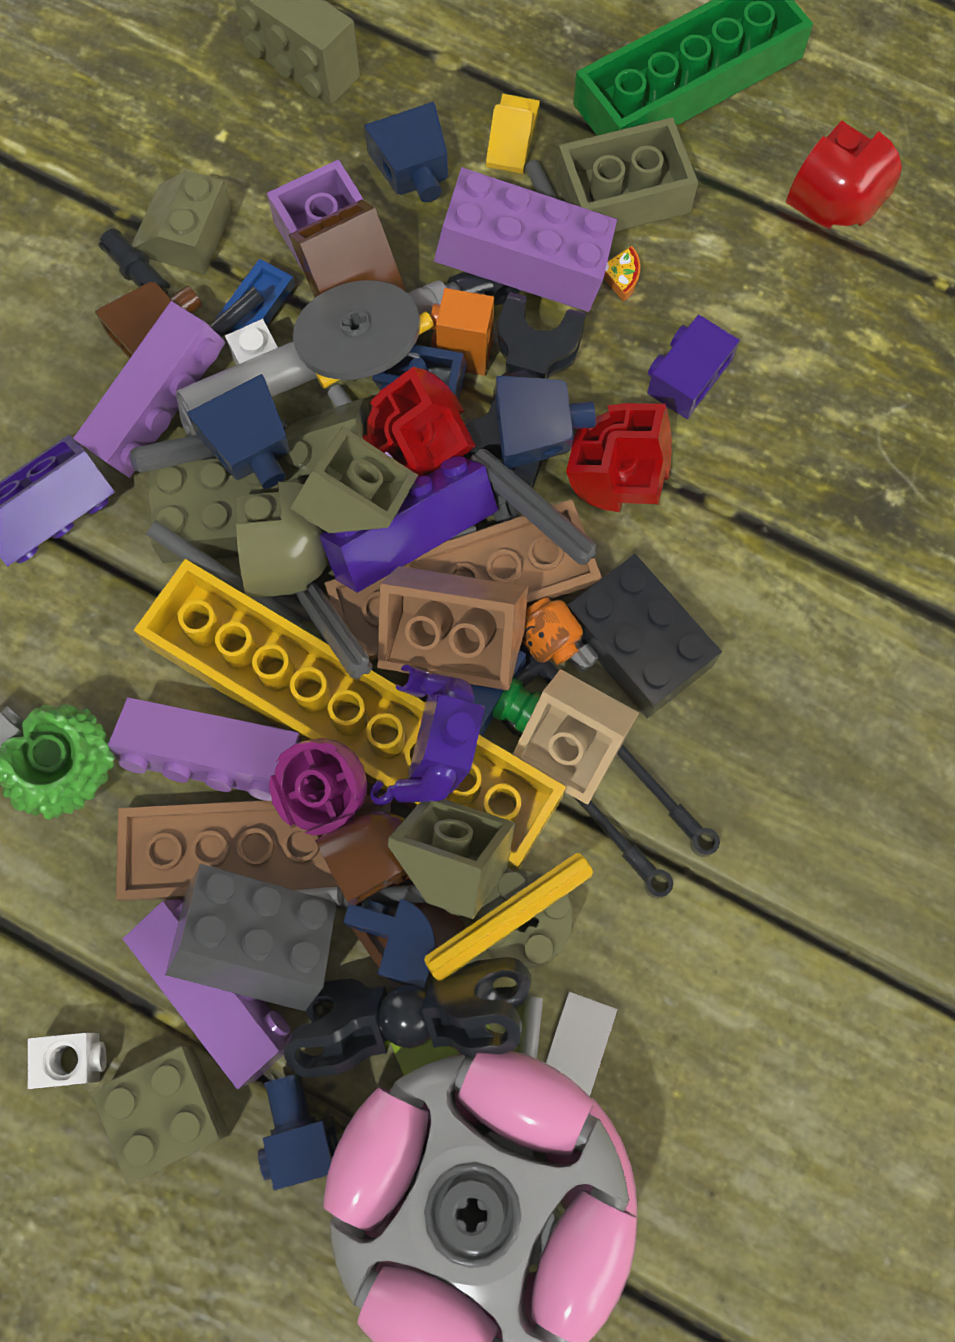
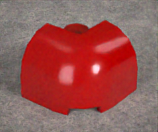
M841 120L827 137L822 136L811 150L791 185L785 203L815 223L830 230L833 225L851 226L858 224L861 227L874 216L893 193L902 170L899 153L893 143L880 131L870 139Z
M410 368L382 389L370 402L373 407L367 419V435L362 436L363 440L383 453L388 452L394 460L416 473L417 477L427 476L441 468V464L445 460L457 456L462 457L476 447L460 416L465 411L457 397L440 378L425 369Z
M622 403L608 405L609 411L596 417L595 427L578 429L574 436L566 469L572 489L579 498L589 505L606 511L620 512L622 503L659 505L664 479H669L671 466V427L666 404Z

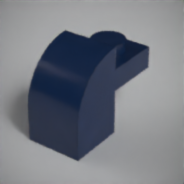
M400 899L395 917L389 916L390 907L373 901L363 900L361 907L349 904L343 921L345 925L355 930L388 939L378 975L401 984L419 986L427 991L432 974L426 966L424 958L437 948L432 927L422 911L403 899Z

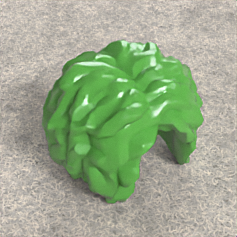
M62 704L57 708L42 705L32 710L23 721L24 736L9 738L1 744L0 785L4 789L2 792L3 796L10 798V803L14 809L35 816L42 813L47 820L54 817L58 818L64 813L72 814L74 809H82L86 800L93 799L95 797L94 792L97 791L101 784L104 785L108 781L107 770L113 768V760L115 759L108 746L110 738L106 737L105 727L100 723H96L97 718L90 713L89 709L85 708L79 711L78 708L67 704Z

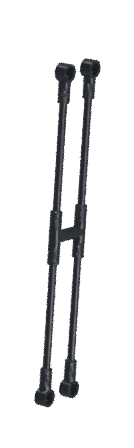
M521 641L519 650L526 654L528 662L525 664V668L518 677V680L522 681L525 687L540 674L549 684L559 670L551 661L545 663L537 662L523 641ZM507 719L501 720L513 735H518L521 738L522 733L515 729L514 723ZM622 744L617 755L670 812L668 816L691 840L690 846L692 851L700 857H709L715 853L720 845L718 834L712 829L703 828L681 803L678 805ZM575 798L623 852L622 857L644 881L647 894L656 899L667 896L672 891L674 885L671 875L664 870H658L635 844L631 846L591 800L587 805ZM700 835H706L712 840V848L710 850H703L699 847L697 840ZM654 876H660L666 881L667 886L664 892H657L652 888L651 879Z

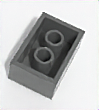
M200 864L185 893L165 975L306 1011L324 985L337 903Z

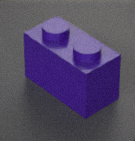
M698 314L689 327L683 324L678 329L670 343L672 349L666 356L659 354L650 366L647 375L651 377L647 394L662 404H666L668 408L688 420L732 362L740 340Z

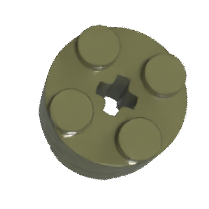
M517 871L503 875L478 911V920L539 879L543 874L533 871ZM567 895L563 896L531 918L533 922L537 923L536 928L528 926L525 933L515 929L487 949L488 953L492 958L512 957L519 959L528 969L538 968L553 960L564 948L571 934L573 915L569 897Z

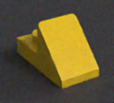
M502 94L500 104H496L494 107L486 167L519 174L524 173L539 114V100Z

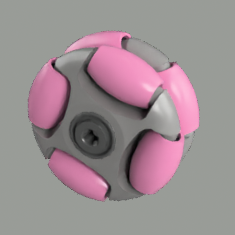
M515 1051L506 1054L477 1053L475 1058L462 1054L450 1056L411 1071L394 1082L390 1090L378 1087L357 1110L341 1137L327 1175L323 1207L333 1215L329 1224L331 1244L339 1275L354 1307L357 1306L361 1309L357 1322L359 1327L372 1342H589L608 1320L620 1299L630 1274L635 1253L638 1218L636 1185L631 1163L617 1130L594 1098H590L572 1079L556 1068L534 1057ZM486 1126L491 1131L485 1134L480 1129ZM424 1145H427L425 1154H422ZM539 1152L545 1154L546 1161L540 1160ZM560 1202L565 1209L562 1215L557 1207ZM538 1265L537 1271L529 1273L530 1266ZM466 1294L472 1297L474 1300L469 1299L466 1296Z

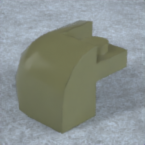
M278 482L279 492L235 496L237 514L236 536L241 576L245 594L250 598L290 595L307 590V585L317 579L325 567H329V560L319 535L326 531L317 525L311 524L303 516L290 509L304 484Z

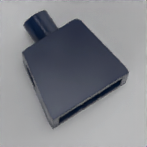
M434 101L364 125L367 152L396 194L404 195L416 190L422 202L434 201L441 195L442 189L439 182L446 180L448 177V156Z
M262 374L187 412L198 437L234 479L240 480L254 473L264 489L278 485V482H282L285 479L286 474L277 460L286 456L290 449L284 428Z
M496 376L495 399L502 462L509 469L566 454L571 450L573 429L595 427L596 414L594 402L569 403L567 383L565 381Z

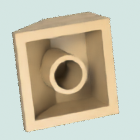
M560 669L542 692L512 755L566 786V793L588 805L621 748L639 712Z

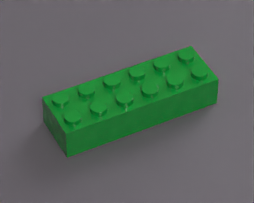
M711 0L576 71L573 105L597 136L672 117L677 126L803 58L813 22L794 0Z

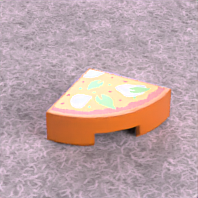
M633 246L607 262L603 278L623 302L633 294L640 275V260Z

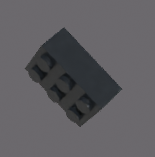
M636 554L632 555L568 604V608L583 629V644L589 643L598 654L597 661L647 719L710 670L722 653L719 647Z

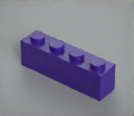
M457 456L445 460L441 464V468L427 476H419L415 479L388 528L337 533L324 532L319 537L336 581L358 593L391 574L398 566H405L494 514L498 509L485 465Z

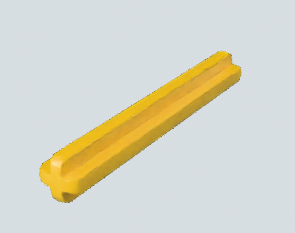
M575 853L426 955L424 961L433 977L438 981L445 979L591 878L593 871L589 862L580 853Z

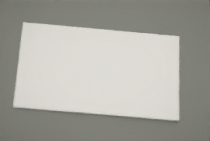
M569 992L546 1064L556 1068L572 1079L590 1096L618 1009Z

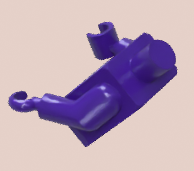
M403 665L401 667V670L409 672L410 676L405 686L396 685V689L416 697H423L426 694L428 697L408 778L397 780L395 785H390L387 792L380 798H378V793L383 786V782L377 781L372 786L370 793L371 800L375 804L386 805L394 798L400 803L441 801L448 797L449 793H453L468 775L474 758L484 714V706L474 703L473 689L467 681L461 678L433 673L430 675L429 672L410 665Z

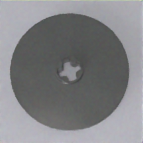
M373 280L344 283L321 293L302 310L294 326L293 341L300 360L313 372L327 378L340 380L366 378L393 367L411 351L420 333L419 312L411 296L393 284Z

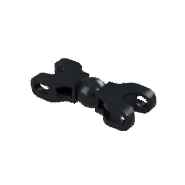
M511 292L505 300L497 323L498 345L501 354L506 359V373L502 374V376L549 379L554 374L569 368L577 357L584 331L586 314L569 309L566 311L558 327L550 331H537L528 326L525 320L527 315L525 307L526 296ZM494 387L493 402L489 412L483 417L474 419L465 425L476 445L475 448L462 456L469 460L473 454H476L482 448L487 449L496 458L502 459ZM541 460L513 468L514 473L532 489L540 472Z
M501 957L477 960L460 968L443 980H431L428 991L419 986L403 985L392 989L387 994L385 986L370 988L361 981L352 978L324 982L323 988L306 1009L312 1023L301 1025L293 1030L284 1047V1058L297 1075L318 1077L341 1074L357 1066L370 1056L387 1054L390 1043L412 1049L426 1044L431 1039L434 1048L449 1046L470 1058H475L477 1053L506 1054L517 1047L521 1037L522 1022L515 1008L521 1006L528 998L531 974L519 959ZM501 977L514 979L517 983L516 986L493 987V983ZM328 1001L334 1004L332 1010H329L321 1002ZM497 1023L503 1026L506 1031L496 1033L488 1029L486 1025ZM323 1047V1052L320 1055L311 1056L303 1053L300 1048Z

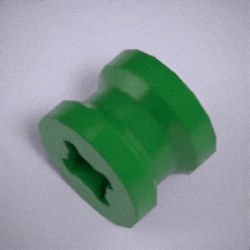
M513 678L509 690H504L497 702L492 716L500 721L509 720L514 723L517 731L523 733L542 693L539 691H528L524 688L522 681Z

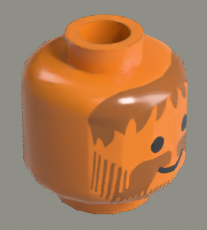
M545 597L526 609L522 641L537 662L545 663L553 659L556 665H560L579 652L575 644L581 639L583 629L563 601H550L548 597Z

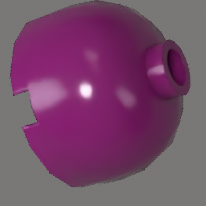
M317 738L294 744L279 755L276 762H279L276 765L275 774L270 776L269 790L272 804L282 820L290 826L295 824L301 829L308 830L305 833L313 836L328 834L352 820L365 801L367 779L364 766L355 752L339 741Z

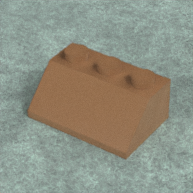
M398 566L380 583L377 668L409 673L401 670V667L403 665H410L427 671L430 675L433 673L461 678L469 684L509 690L525 629L528 586Z

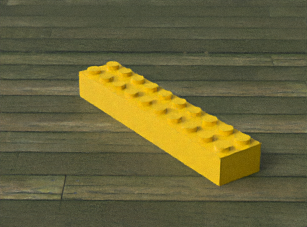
M187 559L182 562L133 630L148 648L280 729L299 732L302 741L327 738L343 743L354 751L364 766L368 783L374 785L377 781L383 782L380 790L384 793L387 792L390 785H395L397 780L408 778L426 704L424 701L397 690L394 683L372 670L369 674H363L360 679L351 678L327 643ZM479 735L470 772L454 792L449 793L445 799L516 822L507 868L517 872L563 798L566 786ZM404 802L402 804L414 810L420 802Z

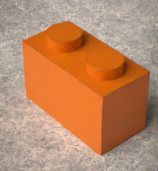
M444 288L441 304L434 303L431 312V319L434 323V327L431 328L434 329L431 348L463 353L467 363L466 373L486 376L493 344L494 296Z

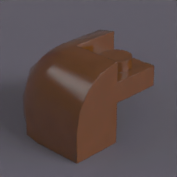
M373 811L358 816L315 840L338 886L351 906L392 883L396 886L411 880L388 847L389 837L406 818L394 812Z

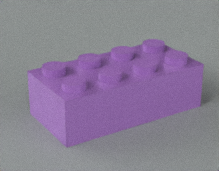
M461 167L442 227L434 262L589 312L604 278L617 219Z

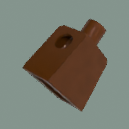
M148 282L96 310L95 313L105 333L130 359L171 301L191 314L199 309L202 303L188 285L172 297H169L155 282Z

